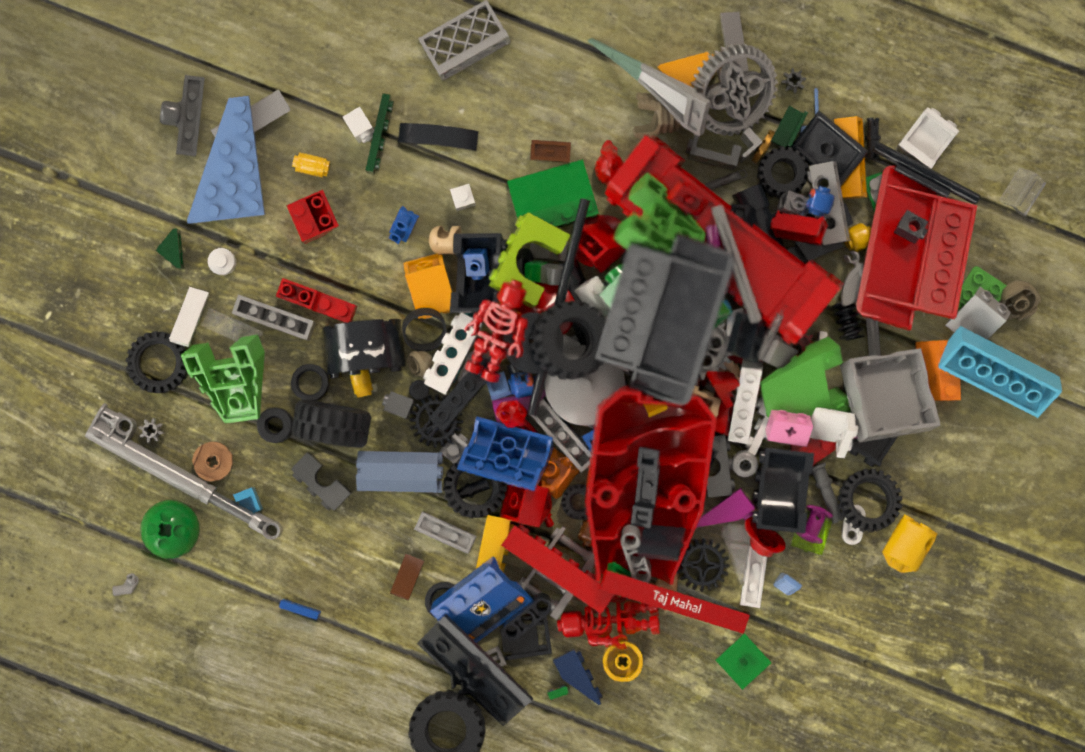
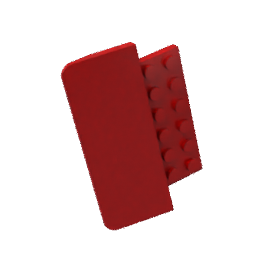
M890 165L882 173L856 302L857 312L861 316L908 331L912 329L915 310L954 320L957 316L977 205L938 196V193L894 171L896 166ZM907 210L928 221L925 227L928 229L923 240L919 239L915 244L894 233L901 217ZM909 225L910 230L917 231L914 225Z

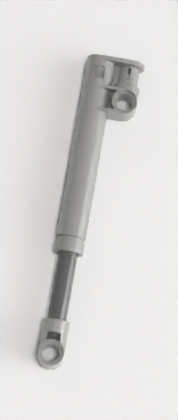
M106 403L100 407L86 432L85 438L191 497L200 500V502L206 505L211 503L249 524V528L264 535L267 539L272 540L281 536L283 527L279 522L259 512H252L216 492L217 488L208 484L206 481L135 443L131 438L137 429L136 421L120 412H114L108 408ZM124 421L130 423V429L127 432L122 428ZM270 525H275L277 528L275 536L270 535L268 532Z

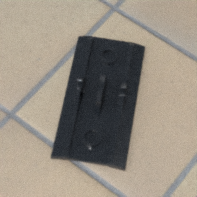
M447 614L417 642L450 675L451 688L454 689L456 685H460L461 690L457 692L458 695H471L502 726L506 725L534 699Z

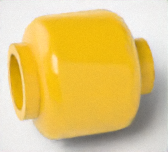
M858 223L848 228L850 241L844 242L846 247L854 252L866 249L868 247L871 227Z

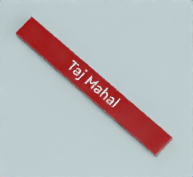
M609 570L604 571L599 586L600 590L742 634L745 632L750 616L734 609Z

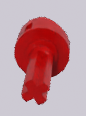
M506 401L499 404L496 409V416L506 427L514 428L517 426L520 429L540 434L525 419L527 410L519 401Z

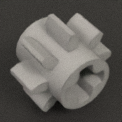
M153 418L151 423L145 419V425L139 427L143 432L140 437L146 436L148 443L151 442L152 438L155 441H159L158 436L164 434L160 428L163 426V423L156 424V418ZM153 426V429H155L156 432L150 433L148 431V428H152Z

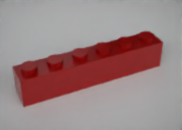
M521 524L518 527L514 525L501 546L602 614L614 594L600 590V583L595 580V575L589 570H586L584 573L578 568L580 564L571 558L568 561L562 558L563 553L555 547L552 550L546 547V541L539 536L535 538L528 534L530 530Z

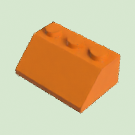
M948 340L915 342V349L921 348L928 374V384L934 401L961 400L960 378L938 368Z

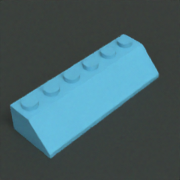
M962 326L948 340L938 368L1037 418L1062 393L1059 376Z

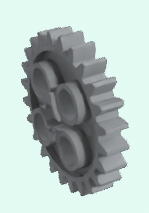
M724 322L719 324L712 332L707 348L717 352V356L708 352L705 353V355L710 356L711 361L708 365L701 366L699 374L702 380H704L706 372L719 371L720 367L726 370L724 362L731 363L727 358L728 355L731 356L732 354L726 352L729 336H727V329L723 330ZM714 337L720 339V345L716 348H712L710 344Z

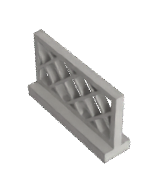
M487 0L418 38L442 81L511 43L509 35L504 30ZM486 7L489 11L487 19L477 17L478 11ZM465 18L472 20L470 29L460 27L461 21ZM475 21L486 23L483 32L473 30ZM489 24L496 25L500 30L495 34L486 33ZM448 28L455 29L453 39L443 37L444 30ZM458 31L468 32L466 42L456 40ZM472 34L482 36L479 43H469ZM430 38L438 39L436 48L427 47L425 41ZM441 40L451 42L449 52L439 49ZM455 43L464 45V50L460 54L452 53ZM437 53L447 55L446 62L438 65L435 61Z

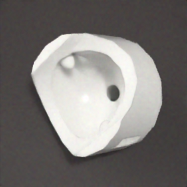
M218 248L210 253L208 266L212 272L218 275H227L235 270L236 258L229 250Z

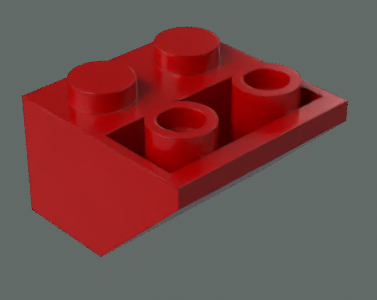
M323 190L286 205L304 244L323 237L339 227Z
M606 222L584 225L578 252L600 273L627 250L626 247L614 239L616 231Z

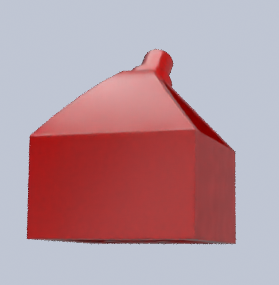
M510 484L507 485L506 496L500 513L501 518L535 527H540L543 521L548 528L554 525L551 518L552 500L549 488L537 485L535 491Z

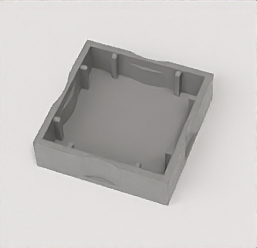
M921 348L895 352L886 356L873 355L853 358L840 365L851 413L855 414V425L858 426V442L927 432L941 425L935 401L930 392L928 374Z

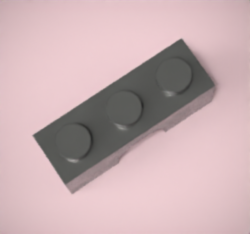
M725 435L714 436L712 447L719 451L715 457L719 463V471L716 475L708 477L706 494L707 497L732 495V490H735L734 478L730 479L729 471L733 470L732 459H728L727 451H730V441L725 438Z
M307 452L291 468L294 472L292 476L301 483L303 481L308 485L306 489L314 497L318 495L322 499L321 504L327 510L332 509L335 511L352 492L338 479L328 487L322 486L317 480V474L324 465L310 452Z

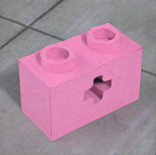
M771 410L765 431L768 441L807 447L813 424L811 417L804 413L795 414L785 410Z

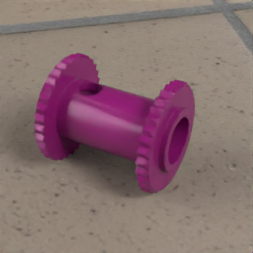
M807 505L806 509L810 511V515L806 522L805 534H796L806 541L821 544L823 540L818 535L824 520L833 516L821 507Z

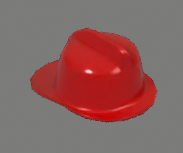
M752 517L745 520L744 525L750 536V544L757 554L771 557L774 553H780L785 550L786 544L781 535L774 530L756 528V523H752Z

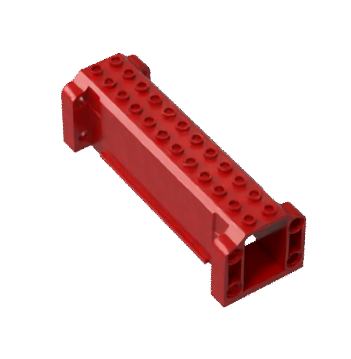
M645 135L608 183L607 189L604 192L608 196L606 200L614 206L622 207V212L627 217L635 213L642 218L644 210L630 201L628 197L632 186L648 173L666 187L667 195L680 181L682 183H689L710 200L698 217L679 207L686 216L689 214L705 233L707 226H717L712 208L722 205L761 318L766 321L765 326L770 329L773 324L775 329V325L772 322H775V316L778 317L779 314H782L784 318H780L782 322L779 328L776 326V329L782 334L781 338L785 342L796 344L845 283L831 272H827L813 260L805 264L755 224H753V228L731 211L732 206L681 167L686 160L674 152L668 144L657 136ZM719 233V248L725 250ZM705 235L704 243H707V235ZM732 271L725 294L727 292L734 296L733 300L740 306H743L744 303Z

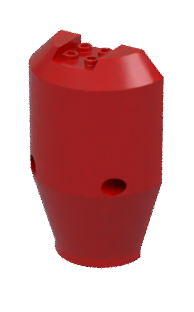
M625 385L597 405L585 494V506L595 562L596 581H600L601 575L604 574L608 563L615 562L630 571L621 544L623 528L631 525L639 467H637L639 447L660 450L659 487L652 525L686 528L679 561L649 558L651 576L661 579L669 585L674 584V577L703 513L717 419L700 396L692 394L687 404L678 405L634 389L630 385ZM643 403L667 405L668 409L649 417ZM636 526L640 530L642 536L644 527ZM632 535L626 536L628 539H634V538H635V537L632 536ZM638 553L632 554L633 556L638 557ZM638 571L639 574L646 573L645 571Z

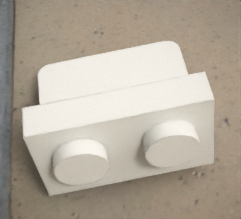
M815 408L811 417L813 429L810 438L836 442L837 457L845 458L847 451H850L852 448L853 437L856 438L858 433V426L855 425V414Z

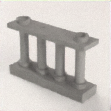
M562 526L560 529L556 527L550 536L553 540L548 548L552 549L559 540L584 558L585 564L582 568L578 567L584 573L586 570L591 571L595 565L593 552L591 550L587 551L564 535L565 527ZM533 568L527 578L522 577L518 584L533 596L543 593L529 584V581L536 573L561 590L560 593L563 596L559 601L551 599L552 612L550 616L557 620L573 597V594Z

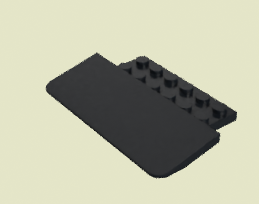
M680 233L676 235L671 254L630 242L595 359L634 370L630 387L678 405L687 404L692 397L734 267L735 260L733 255L726 250Z

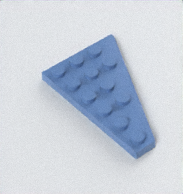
M250 96L228 99L187 219L188 224L265 215Z

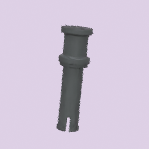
M823 462L814 465L812 473L816 481L815 486L817 489H820L828 512L833 516L831 518L833 524L839 522V520H844V517L841 516V510L838 509V502L831 487L832 478H829L825 468L826 463Z

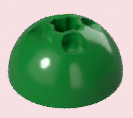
M164 500L151 506L144 514L140 526L141 538L146 548L154 555L166 559H175L187 554L195 546L200 532L199 521L194 511L185 503L177 500Z

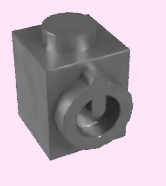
M789 190L780 196L776 213L779 210L781 214L789 213L807 217L809 214V209L806 207L808 198Z

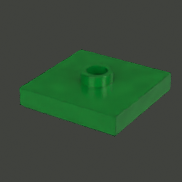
M745 633L715 659L742 690L771 664L770 660Z

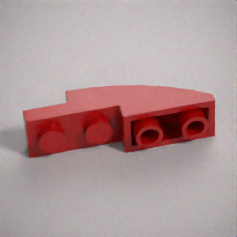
M282 278L276 293L278 298L345 323L352 322L358 307L355 304Z

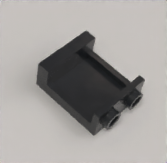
M897 437L858 442V439H852V448L848 452L855 457L859 454L865 458L863 462L872 468L874 466L880 467L882 460Z

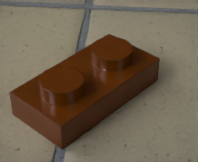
M531 140L530 161L570 163L571 142Z

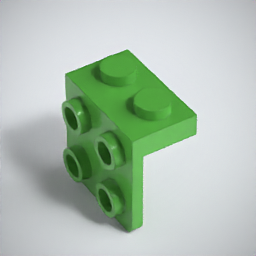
M978 266L973 267L963 282L958 311L974 296L979 287L989 291L993 298L999 302L1006 285Z

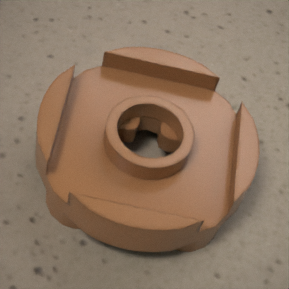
M205 443L198 447L193 455L194 469L197 475L206 481L222 480L232 470L233 454L222 443ZM217 457L216 461H218V464L210 467L208 458Z

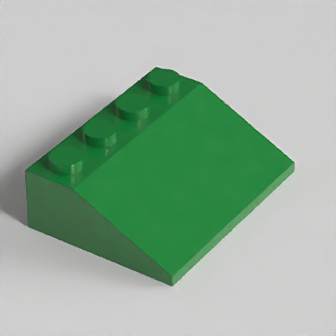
M583 159L507 181L517 219L520 215L523 216L529 212L557 228L571 225L575 222L580 198L590 200L586 220L599 217Z

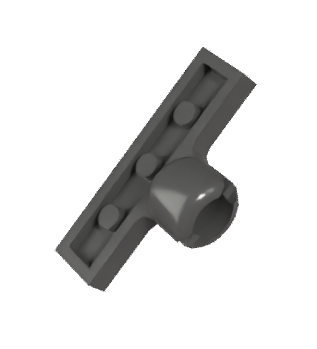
M185 75L182 100L180 102L163 101L161 104L160 122L164 125L176 126L179 130L176 150L178 155L196 157L204 77Z

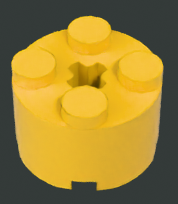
M623 640L620 644L625 643L627 648L607 647L603 653L602 662L605 672L611 679L619 682H628L640 674L643 667V657L641 651L634 643ZM619 657H622V658L627 657V659H626L627 664L624 665V664L621 663V664L619 665V664H618V663H619V659H618V658H619Z

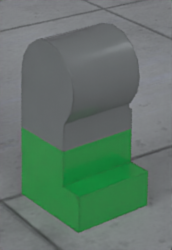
M534 260L525 264V278L532 282L559 285L563 266Z

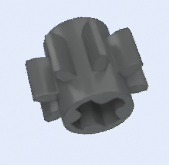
M792 68L790 74L784 72L783 76L786 80H783L781 84L786 85V92L790 89L796 94L797 88L803 90L804 86L801 82L806 81V78H802V70L794 72ZM792 77H794V80H798L795 85H793V82H789Z

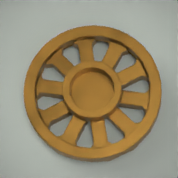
M769 130L751 160L753 163L757 164L761 156H764L772 143L770 141L775 131Z

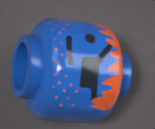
M819 186L818 189L810 190L806 202L809 213L823 217L824 214L831 212L835 200L834 195L830 193L831 189Z
M523 371L513 373L511 379H508L511 395L514 394L516 398L531 396L536 376Z

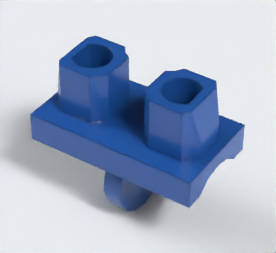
M402 206L389 231L391 233L389 239L397 244L401 240L406 243L419 216L414 214L413 211H407Z

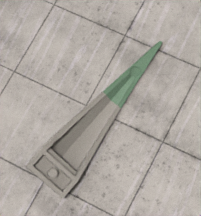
M593 38L588 40L590 44L612 59L644 86L684 128L697 136L704 133L710 100L698 94L697 89Z

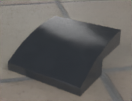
M736 312L726 352L747 361L758 363L759 355L757 354L764 341L767 330L766 323L761 320L751 323L746 314Z
M652 525L651 528L644 527L639 544L638 557L679 561L686 528Z

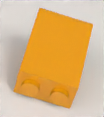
M705 52L663 63L657 67V70L694 88L691 82L696 80L693 74L699 73L697 67L702 68L704 65L702 61L707 62L709 60L708 55L710 54ZM717 71L713 74L711 79L717 75Z
M432 254L404 262L405 277L415 310L431 308L439 313H449L452 288L442 254ZM424 315L419 316L418 319H428L433 316Z

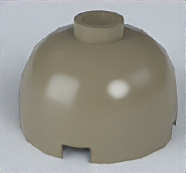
M1017 280L1006 285L1002 291L999 303H1003L1011 312L1008 319L1017 318L1018 320H1024L1038 310L1037 305L1039 302L1041 303V298L1037 289L1032 284Z

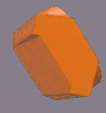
M553 447L548 465L538 485L549 488L551 496L557 499L562 496L575 476L579 474V469L569 458Z

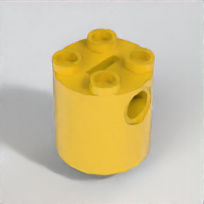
M904 514L882 550L888 566L901 573L917 572L935 542L938 533L922 523H917L914 519Z

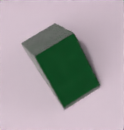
M174 228L155 251L176 268L184 270L181 230Z

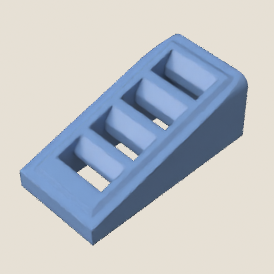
M783 572L779 574L773 583L776 588L786 595H791L802 587L800 583Z

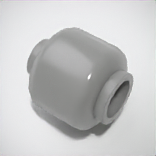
M741 450L733 456L732 467L738 476L750 477L757 471L758 461L756 456L748 452V450Z

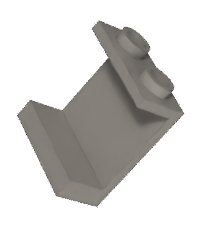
M979 287L974 296L957 312L956 318L954 320L949 319L945 326L954 333L962 326L988 340L1007 321L1011 312L1003 303H999L993 298L989 291Z

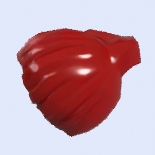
M611 140L604 142L600 150L601 155L597 158L594 168L596 177L605 185H608L624 163L618 154V148L613 145Z

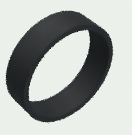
M419 308L410 312L402 324V332L406 344L416 351L427 352L438 348L447 333L443 316L431 308ZM428 315L439 319L443 324V331L433 342L418 344L411 341L405 334L408 324L419 316Z

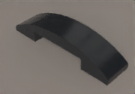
M400 123L398 143L423 144L477 151L479 131L442 125Z
M639 447L637 462L639 471L631 525L651 528L659 487L660 450Z

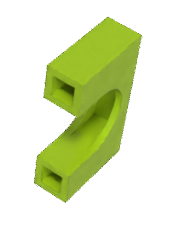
M528 212L523 216L520 215L515 223L517 229L514 234H510L506 242L508 247L506 251H502L498 258V262H500L498 268L493 269L490 274L489 280L491 282L489 286L499 291L502 283L505 281L511 282V279L521 281L523 283L522 286L527 291L523 304L532 308L537 305L544 288L526 279L518 271L516 256L519 249L524 244L532 243L558 255L562 253L570 234Z

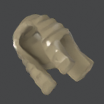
M636 93L638 108L654 111V115L649 124L634 126V137L643 138L645 135L658 136L667 132H678L683 128L675 117L651 93Z

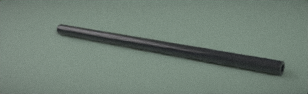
M580 198L554 305L566 300L590 200ZM548 370L536 375L527 411L528 415L537 416Z

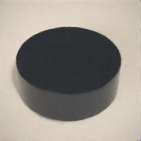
M416 380L411 383L409 393L416 400L425 399L429 394V386L424 384L422 380Z

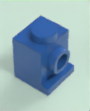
M487 248L467 249L463 254L466 276H472L473 280L483 279L489 272Z

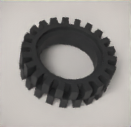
M158 331L145 333L144 336H139L137 341L131 344V349H128L127 354L129 355L126 358L128 366H126V369L129 371L130 379L140 389L151 393H167L168 391L175 390L187 378V370L181 358V355L186 351V346L170 342L171 334ZM155 344L166 345L173 351L176 358L174 372L170 377L161 381H153L146 377L140 364L143 352Z
M458 460L446 472V477L443 480L444 498L449 502V507H452L455 513H460V516L469 518H481L493 513L500 507L502 500L506 496L504 495L507 491L505 483L490 479L492 482L490 498L481 505L468 504L461 499L457 491V481L464 472L457 470L460 462Z
M867 468L855 472L843 482V486L839 489L840 495L837 497V501H840L838 509H842L840 514L842 517L845 516L847 518L845 521L847 524H853L852 528H859L861 532L868 531V533H872L886 528L895 521V518L900 514L899 510L902 509L900 502L903 499L902 496H899L901 492L900 487L896 488L895 486L898 483L895 480H890L892 476L889 474L885 476L882 470L877 472L876 469L868 470ZM872 483L883 490L887 499V506L880 517L867 518L856 510L853 503V494L858 485Z

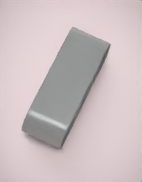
M627 525L622 530L621 544L632 577L648 583L651 579L649 558L632 555L633 553H638L642 537L640 530L635 525ZM632 535V536H634L635 538H634V539H628L626 536ZM638 571H645L646 573L639 574Z

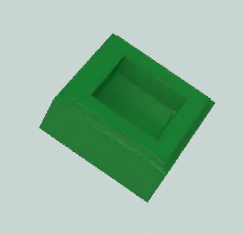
M565 684L548 690L547 693L549 699L552 700L567 695L569 691Z

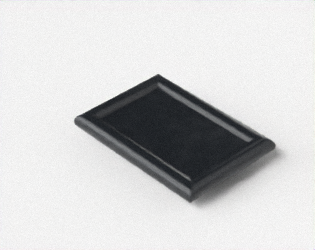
M821 111L815 114L791 146L793 151L798 150L800 152L799 155L805 157V161L810 166L831 161L836 162L840 186L845 183L869 152Z

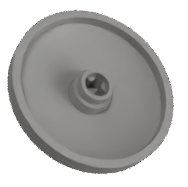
M586 345L571 347L563 351L562 354L569 359H578L583 355ZM608 362L599 366V370L595 373L575 380L558 379V376L552 377L548 375L547 372L545 393L551 408L562 419L576 425H594L597 405L616 390L625 386V377L622 369Z

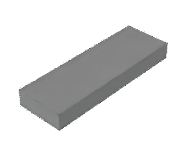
M423 511L414 530L466 554H469L477 537Z

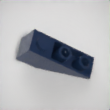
M575 648L553 658V662L563 680L597 705L601 704L600 699L603 696L598 687H593L591 681L594 678L589 669L585 670L582 664L585 660L580 651L576 652Z

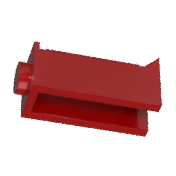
M779 210L771 221V229L777 238L816 245L822 244L828 227L824 216L817 219L789 213L781 214Z

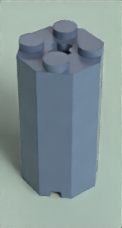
M358 451L356 468H358L356 474L357 491L442 493V481H439V479L443 478V467L440 466V464H443V452Z

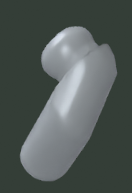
M133 573L128 574L123 585L112 587L113 595L119 596L133 593L139 583V578Z

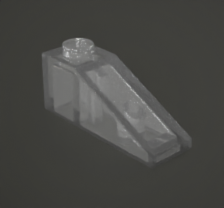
M726 522V526L722 527L721 538H724V544L738 584L744 586L751 537L748 535L745 525Z

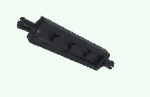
M491 356L489 359L483 357V361L479 363L484 366V369H489L488 363L491 362ZM468 371L429 417L433 425L425 432L432 438L439 429L446 431L488 382L481 377L482 373L475 374Z

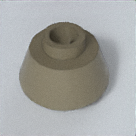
M425 351L410 352L407 364L414 375L423 377L427 369L432 368L433 361L429 353Z

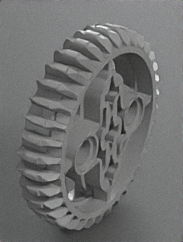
M735 43L734 46L728 44L727 48L721 47L720 52L714 50V56L708 55L709 60L707 62L702 61L703 67H697L699 73L693 74L696 80L691 82L694 88L697 89L698 94L710 100L709 107L711 109L721 110L725 108L727 114L732 119H735L719 122L708 114L705 125L706 129L724 136L726 134L730 136L733 134L739 135L740 131L744 132L747 130V127L753 129V124H759L758 120L760 118L765 119L763 114L769 112V105H773L771 100L776 98L773 92L778 90L774 86L778 83L777 79H775L777 74L774 70L776 68L765 53L747 44L740 45ZM742 57L752 59L759 65L761 72L758 73L753 70L743 72L740 65L733 61V59ZM717 71L719 82L707 87L711 77ZM760 93L755 104L750 109L749 98Z

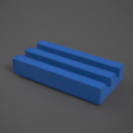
M282 599L279 605L281 609L315 620L320 617L321 613L320 610L286 599Z

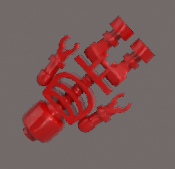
M511 279V282L505 281L502 283L497 295L499 302L484 300L479 306V311L474 313V319L464 329V331H470L471 326H473L474 331L471 336L479 335L483 337L482 339L477 338L475 341L474 354L471 355L472 360H467L465 369L475 374L482 373L481 377L493 383L498 382L501 376L496 371H499V364L507 355V351L503 348H510L509 356L514 355L515 349L518 351L517 358H521L523 355L522 341H525L524 332L527 329L528 321L526 318H521L522 314L516 311L515 308H520L523 305L527 291L522 286L523 283L516 279ZM485 322L488 328L493 330V333L490 334L484 330L479 331L480 323ZM504 326H510L509 330H503ZM516 333L513 335L515 340L512 346L510 343L500 339L501 334ZM490 351L491 362L488 363L489 369H484V366L479 363L483 361L482 356L484 353Z
M614 594L610 602L616 603L617 615H611L606 606L603 612L607 616H602L601 613L588 605L584 608L585 615H582L580 611L562 613L561 620H557L558 631L562 632L566 638L580 637L585 631L591 646L605 645L608 648L614 646L618 649H626L625 643L620 644L623 640L628 641L627 636L623 635V627H625L627 634H634L642 629L643 631H648L649 628L652 634H660L659 608L642 602L641 604L633 601L625 602L626 597H618V595ZM623 602H625V603H624V610H622V605H621V603H623ZM647 611H650L651 616H649L648 621L646 619L639 621L633 618L640 612L647 613ZM617 624L619 635L611 638L612 625Z

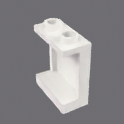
M927 107L896 148L907 157L931 169L952 139L958 134L959 130L956 129L957 125L940 117L941 113Z

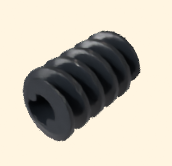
M840 301L832 306V309L839 310L834 313V317H840L836 321V324L842 325V327L837 329L838 332L844 333L839 337L840 340L850 341L865 337V335L858 334L863 328L856 326L861 323V320L855 319L859 315L858 312L853 311L856 308V304L843 306Z

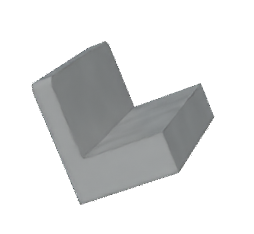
M750 127L740 137L749 148L740 157L739 161L741 163L762 144L761 139Z

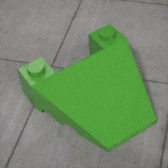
M647 173L632 186L628 197L630 201L644 210L642 218L633 213L619 225L614 239L627 249L630 242L671 254L677 233L704 242L706 233L689 214L686 216L678 205L669 201L666 187Z
M258 334L241 337L230 347L233 358L215 360L209 343L192 345L181 355L187 373L199 383L201 392L206 393L212 402L210 404L225 424L260 418L265 352Z
M830 337L809 344L805 347L806 351L798 357L796 355L792 357L789 364L783 368L779 367L760 382L766 416L768 418L771 410H785L795 414L804 413L812 417L815 408L851 413L847 395L838 387L828 390L825 370L843 363L840 346Z

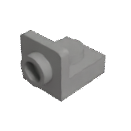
M454 433L451 437L452 443L449 444L447 442L445 447L439 451L443 452V455L453 464L461 458L465 447L468 446L469 440L461 433L458 436Z

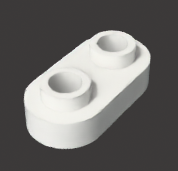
M854 505L861 515L866 516L865 510L861 506ZM844 516L841 533L842 539L851 545L859 543L863 532L859 528H852L853 524H847L845 522L847 518ZM849 531H854L855 536L853 538L848 537Z

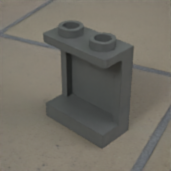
M697 135L693 139H689L685 152L689 154L688 160L730 171L735 170L742 146L734 145L730 155H725L698 148L696 145L699 136Z

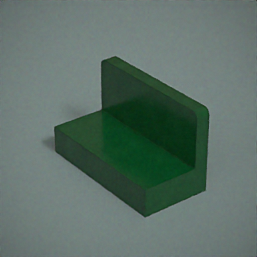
M788 106L771 142L780 147H791L808 112H801Z

